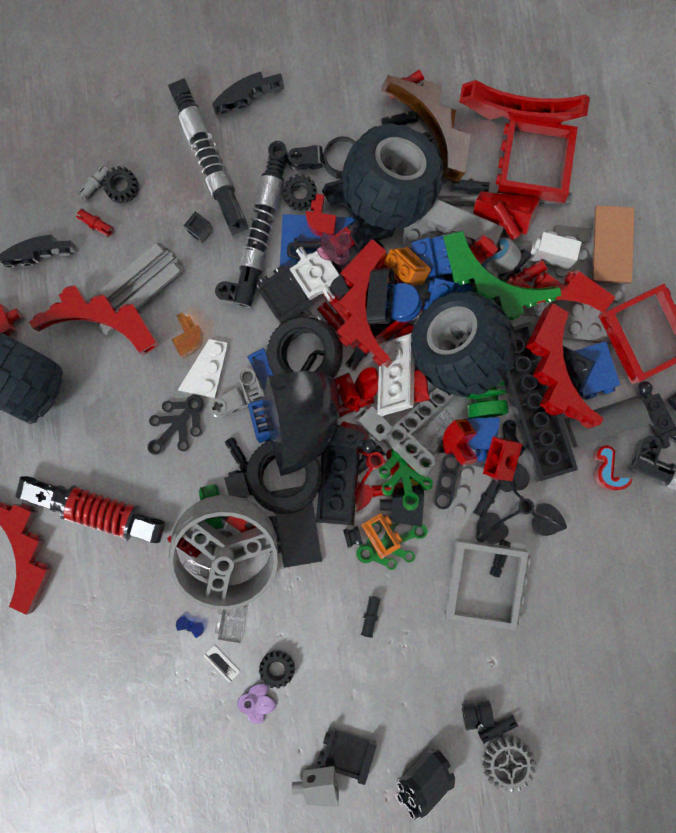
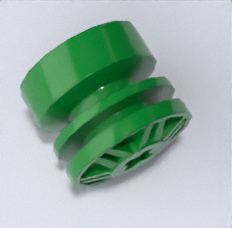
M504 380L498 386L488 389L487 393L479 396L471 394L469 397H465L466 399L475 400V403L467 405L468 418H490L509 414L507 401L498 400V396L506 394V390H497V388L505 386Z

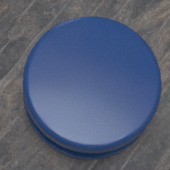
M399 283L394 285L392 318L399 322L413 320L421 311V296L410 284Z

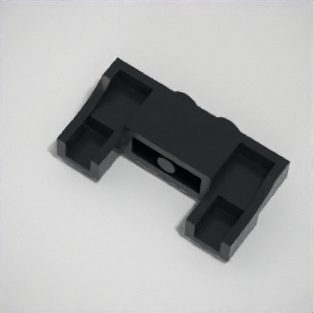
M342 179L324 185L322 193L329 204L332 206L343 203L358 227L353 228L350 237L359 250L363 249L372 239L377 242L393 236L396 231L395 228L387 230L379 226H372L351 210V205L346 202L344 197Z

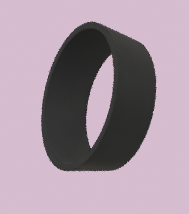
M345 136L336 137L329 141L323 152L325 170L331 176L342 179V171L336 170L329 165L326 159V150L336 142L345 141L351 144L356 142Z

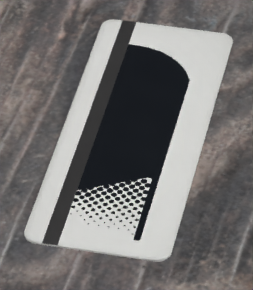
M215 645L204 655L206 660L228 682H231L240 673Z

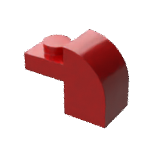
M316 194V200H312L311 211H306L307 225L316 236L330 239L335 233L336 215L323 213L324 195Z
M483 234L469 247L480 264L498 250L494 241Z
M467 418L454 420L447 427L443 435L445 453H454L456 460L461 465L472 464L478 459L468 444L477 433Z

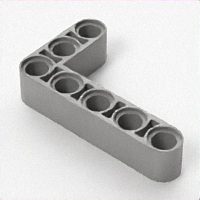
M438 388L429 394L430 400L420 402L390 429L388 437L389 445L418 474L423 476L429 475L432 472L435 458L414 436L457 398V396L449 392H443ZM440 398L443 402L439 403L436 402L434 399ZM426 410L429 412V414L424 415L420 411ZM413 422L416 426L409 427L407 423ZM398 434L402 439L397 440L393 435ZM413 448L416 452L409 453L406 449ZM426 461L430 466L423 467L420 462Z

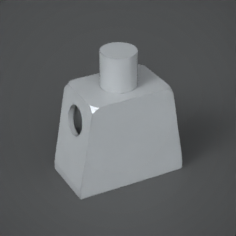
M366 406L354 420L375 441L380 442L382 440L389 447L388 437L392 426L382 416L377 414V410L373 406ZM377 425L381 427L379 432L376 431Z
M334 766L305 770L302 781L292 782V794H303L307 805L339 806V785Z

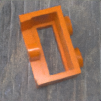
M407 246L390 249L384 261V264L392 268L394 273L404 283L410 285H423L431 271V268Z
M382 513L361 524L381 559L401 547L399 543L402 542L397 531L393 533L389 526L392 523L387 514L383 516ZM378 520L381 521L394 543V546L387 550L371 525Z

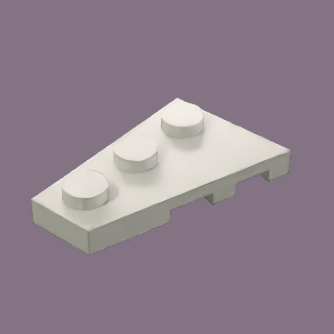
M209 339L178 391L215 399L228 343Z

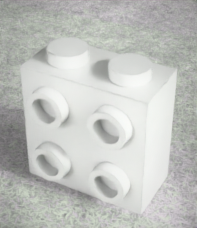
M552 231L543 232L531 246L530 254H533L531 261L539 262L542 259L546 265L569 270L578 259L581 241H577L572 236H558L557 233Z

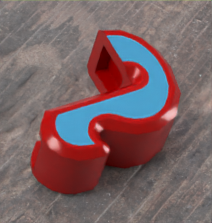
M609 445L598 447L593 454V459L600 461L594 471L596 483L601 488L610 491L626 489L631 485L633 479L614 477V448Z

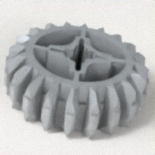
M508 736L504 737V742L497 738V745L491 742L492 750L489 748L485 749L489 756L484 755L482 757L486 761V763L482 764V768L487 769L484 775L489 777L488 782L490 784L494 783L496 789L501 786L502 792H506L508 787L511 793L514 792V787L521 791V784L528 787L526 780L532 781L533 777L530 773H536L535 768L531 767L536 765V761L532 759L535 755L533 752H529L530 747L528 745L524 746L523 740L517 742L516 737H512L511 742ZM511 749L522 753L524 759L514 758ZM503 751L504 753L502 758L497 759L496 762H494L497 755ZM509 758H510V760H511L512 763L510 764V767H509V770H508V768H507L506 765H508V761H509ZM494 769L505 771L507 779L496 775ZM522 769L521 773L515 777L516 771Z

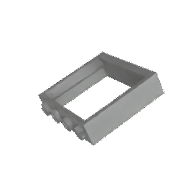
M456 539L444 611L445 619L516 630L517 624L520 625L521 623L519 609L520 605L524 604V594L522 591L523 586L527 585L528 576L525 572L526 567L530 565L531 556L528 555L529 552L522 548ZM464 549L520 557L510 621L455 612Z

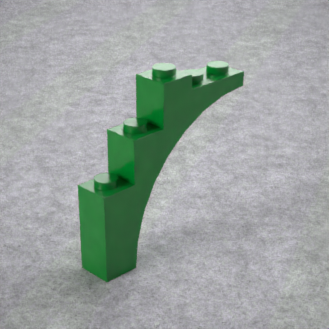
M462 230L442 235L454 282L463 285L471 282L470 279L473 278L477 294H481L492 301L498 296L500 307L509 320L520 318V314H524V305L526 308L538 305L537 302L539 301L552 302L557 300L558 296H562L558 286L525 288L496 278L476 260L468 247Z

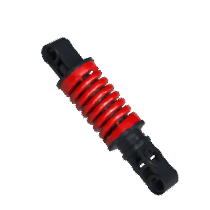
M21 476L19 478L16 498L47 507L52 512H60L62 520L73 523L77 522L79 525L83 524L86 527H91L94 530L98 529L107 534L112 533L116 537H121L124 541H129L132 536L151 543L161 542L166 523L161 519L140 514L141 508L138 505L127 504L125 507L123 501L111 500L110 497L105 498L102 494L97 495L96 492L90 494L89 490H82L76 485L66 489L62 485L57 487L29 476Z

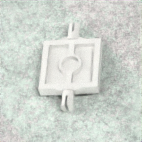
M299 247L301 252L297 249L296 253H298L301 260L291 267L290 271L308 299L312 300L319 294L324 293L328 301H332L330 296L334 300L335 296L330 290L331 283L340 275L322 248L307 255L303 247Z

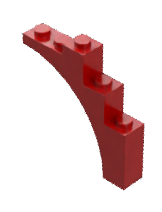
M478 80L462 84L459 102L489 120L502 116L510 120V117L514 116L561 124L564 121L587 116L590 97L586 94L567 98L526 97L503 92L487 86Z
M372 239L341 272L350 290L339 301L342 308L340 311L349 319L338 329L337 333L340 337L338 340L345 347L350 346L354 349L358 345V348L365 354L369 352L374 356L372 360L380 367L384 365L388 368L392 364V360L377 343L366 317L370 272L372 269L382 267L387 257L386 250Z
M576 269L567 273L563 284L545 271L536 277L533 287L515 274L505 281L509 284L525 288L558 286L562 296H558L557 300L577 301L592 306L602 313L607 310L616 298Z
M76 285L68 286L62 290V293L58 295L62 302L52 304L49 310L36 314L33 320L29 321L31 327L38 332L52 325L67 321L97 322L122 333L143 356L160 346L133 304L123 305L119 308V312H116L104 294L93 297L90 300L91 302L88 303L82 291Z
M552 303L543 309L526 345L533 354L542 356L533 374V377L537 378L541 384L548 385L540 406L551 415L565 412L566 416L575 418L586 428L599 426L604 418L583 401L574 388L566 370L562 340L564 326L569 313Z
M1 502L0 526L11 543L16 562L15 588L9 607L27 615L33 613L52 569L47 568L48 565L46 563L36 561L45 541L40 539L39 534L29 531L37 514L36 511L32 510L33 506L22 502L21 504H14L12 507L10 504Z

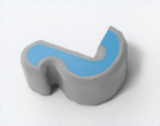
M506 237L499 239L502 250L481 264L485 270L498 279V275L512 271L521 259L520 249L510 238Z

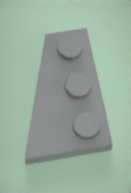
M460 464L452 503L448 509L446 519L467 523L481 499V494H484L493 479L483 474L484 468Z

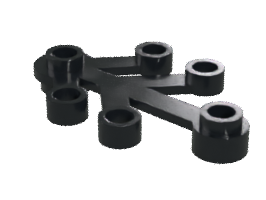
M191 395L183 402H163L162 409L167 413L172 412L174 409L185 410L180 415L160 417L152 415L149 418L150 425L158 427L161 424H171L158 440H151L148 443L149 453L160 455L164 451V444L177 430L179 432L178 449L182 452L189 450L190 444L187 441L186 420L190 415L192 418L190 434L193 437H200L202 435L199 413L204 408V401L200 396ZM195 401L198 402V406L196 408H192V403ZM167 403L171 404V408L169 410L165 409V405ZM153 418H158L157 424L152 423ZM195 428L199 429L198 435L193 434ZM183 442L187 444V447L185 449H181L180 447L181 443ZM156 444L160 446L158 451H154V445Z

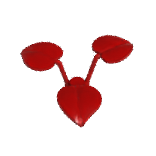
M409 325L405 327L393 339L412 333L414 326ZM368 367L358 375L355 381V389L359 397L369 399L377 394L379 375L376 368ZM419 370L414 371V403L430 400L427 377Z
M345 421L341 423L340 426L364 433V440L369 439V434L360 425ZM360 448V453L367 456L366 465L369 469L361 482H357L355 512L363 509L370 503L373 490L369 485H365L364 482L372 470H376L388 462L392 457L391 449L386 452V461L382 454L378 452L366 454ZM399 461L391 469V476L400 468Z

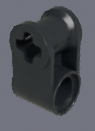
M320 145L292 148L288 153V164L294 171L314 170L324 167L323 149Z

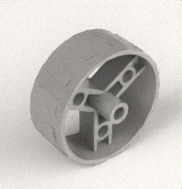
M218 495L205 498L193 504L179 518L172 533L168 557L171 576L183 595L203 607L229 610L243 607L255 601L264 594L276 575L279 558L277 536L272 522L256 504L236 496ZM216 516H232L244 519L254 524L257 528L233 535L229 531L218 532L205 522L204 519ZM181 537L212 559L207 583L192 576L180 562L176 546ZM209 541L214 542V547L209 544ZM243 546L242 548H239L234 551V547ZM271 551L266 565L258 574L243 583L228 586L234 563Z

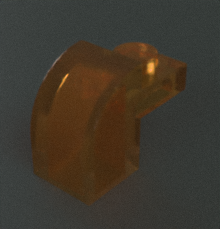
M182 312L176 316L184 333L171 340L179 355L184 359L201 347L203 332L199 325L193 327L194 322L190 315L186 317Z

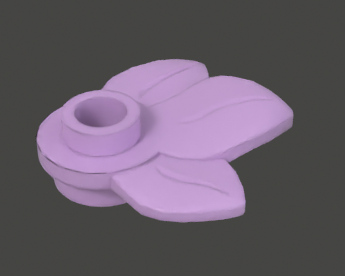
M264 683L252 686L248 693L239 697L237 702L238 709L247 715L249 721L255 724L263 723V714L272 712L277 706L273 699L266 696L268 685L266 686ZM246 701H251L249 707L244 706Z

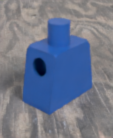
M467 418L477 433L468 444L472 450H475L478 457L477 462L486 461L487 450L490 448L492 437H498L500 418Z

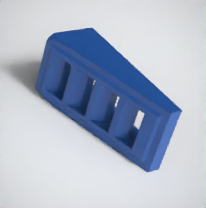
M263 399L248 403L255 436L259 443L270 440L267 425L258 426L266 423L265 417L256 419V417L264 415L263 410L254 412L255 409L262 408Z

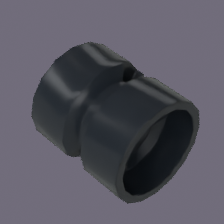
M489 700L478 701L477 705L473 703L461 704L466 731L478 729L479 725L483 728L494 726L493 711Z

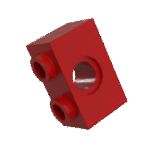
M493 436L483 474L498 480L512 481L522 443Z

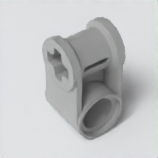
M250 368L242 369L239 373V381L247 405L248 403L263 399L264 391L256 373ZM252 373V381L244 382V374Z
M240 388L230 390L224 395L213 399L209 404V410L216 418H223L247 407V402ZM216 405H220L221 412L215 410Z

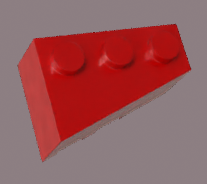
M480 192L475 201L473 215L499 225L500 221L491 207L495 203L502 201L508 213L513 215V221L521 231V234L527 235L536 218L540 198Z

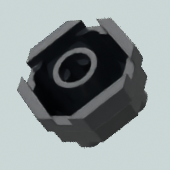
M431 748L424 752L408 772L398 778L397 789L399 792L396 794L400 804L405 805L413 820L421 819L428 815L443 796L455 786L454 773L450 774L448 768L451 767L450 763L439 749L434 750Z

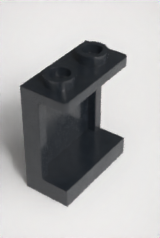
M283 265L273 271L274 275L270 278L266 275L258 280L259 285L256 286V289L280 324L287 319L294 318L313 305V302L308 299L290 271L289 266L284 268Z
M331 727L330 733L326 732L323 744H326L324 752L320 751L317 763L320 764L319 768L334 766L336 773L357 779V783L365 785L377 747L376 741Z

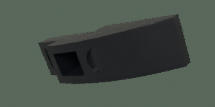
M260 71L242 78L224 90L212 103L215 114L223 115L234 109H244L251 105L249 98H258L268 92L276 93L284 88L282 75L279 73L263 78Z
M53 235L30 238L3 251L0 254V265L4 268H13L15 265L21 264L27 267L33 266V263H40L39 256L49 258L55 254L69 256L70 253H76V245L71 240L57 241Z

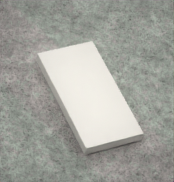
M411 333L380 344V347L392 360V364L388 368L384 365L379 366L377 414L380 416L414 407L415 360L411 349V342L413 341Z

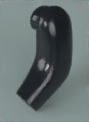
M513 420L505 421L502 426L503 437L519 442L516 436V422ZM523 445L521 447L519 456H521L526 449Z

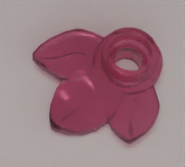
M343 230L336 238L323 232L321 236L323 247L316 250L318 255L324 260H333L339 265L346 264L350 259L349 248L351 246V239L349 235ZM337 254H342L343 258L338 257Z

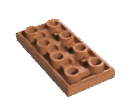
M595 206L592 281L632 283L635 208Z

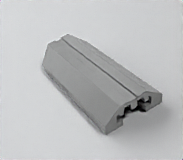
M155 243L87 301L90 303L93 297L104 294L116 312H119V308L126 304H133L138 310L184 271L183 264L170 249L161 243ZM91 322L102 334L108 335L114 330L109 326Z

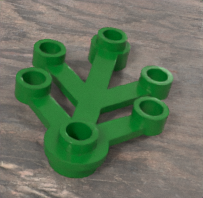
M392 448V457L385 465L379 468V476L382 479L389 478L391 469L398 461L400 468L388 482L382 485V493L386 496L392 495L394 486L402 478L405 492L403 506L407 510H414L419 505V497L413 493L410 478L420 483L421 488L425 491L432 489L433 481L431 478L420 475L408 467L407 462ZM420 462L422 466L429 467L428 462ZM389 487L391 490L387 491L385 488Z
M375 522L372 524V527L375 524L379 525L380 530L376 532V534H379L382 531V526L380 523ZM399 523L389 526L393 533ZM422 524L420 528H422L423 533L417 535L416 529L419 526H413L411 531L399 535L402 540L400 543L412 538H425L428 533L427 527ZM385 532L381 542L387 550L394 546V543L388 533ZM369 538L366 544L359 546L357 549V558L362 563L375 561L386 566L389 570H394L397 567L395 559H381ZM399 548L391 553L403 558L408 563L413 562L415 559V554L412 551H404ZM364 550H368L370 552V555L368 557H364L362 555V552ZM407 553H411L413 555V558L411 560H407L405 558ZM391 560L395 562L393 568L388 567V562Z

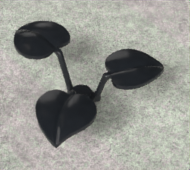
M517 462L512 481L497 479L498 483L503 485L501 487L502 491H513L519 498V501L515 504L516 511L503 519H500L496 513L492 512L486 513L484 519L480 517L476 525L477 542L489 544L500 543V540H504L509 533V529L504 522L518 514L527 515L531 513L534 516L531 520V526L537 534L542 536H550L565 530L567 525L561 513L553 505L541 503L534 510L533 501L527 498L524 499V496L517 492V490H524L530 481L526 468Z

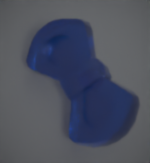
M184 615L176 621L177 631L187 630L192 632L195 638L200 637L204 633L202 622L194 623L189 621Z

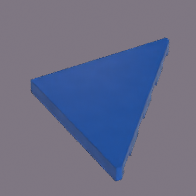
M283 214L280 266L283 265L284 268L289 266L291 268L299 262L287 255V246L289 243L294 242V238H297V241H324V248L329 244V238L316 236L310 231L306 215ZM336 217L334 235L353 224L354 219L352 217ZM292 247V254L299 256L298 253L294 251V247ZM319 249L304 250L308 255L318 251Z

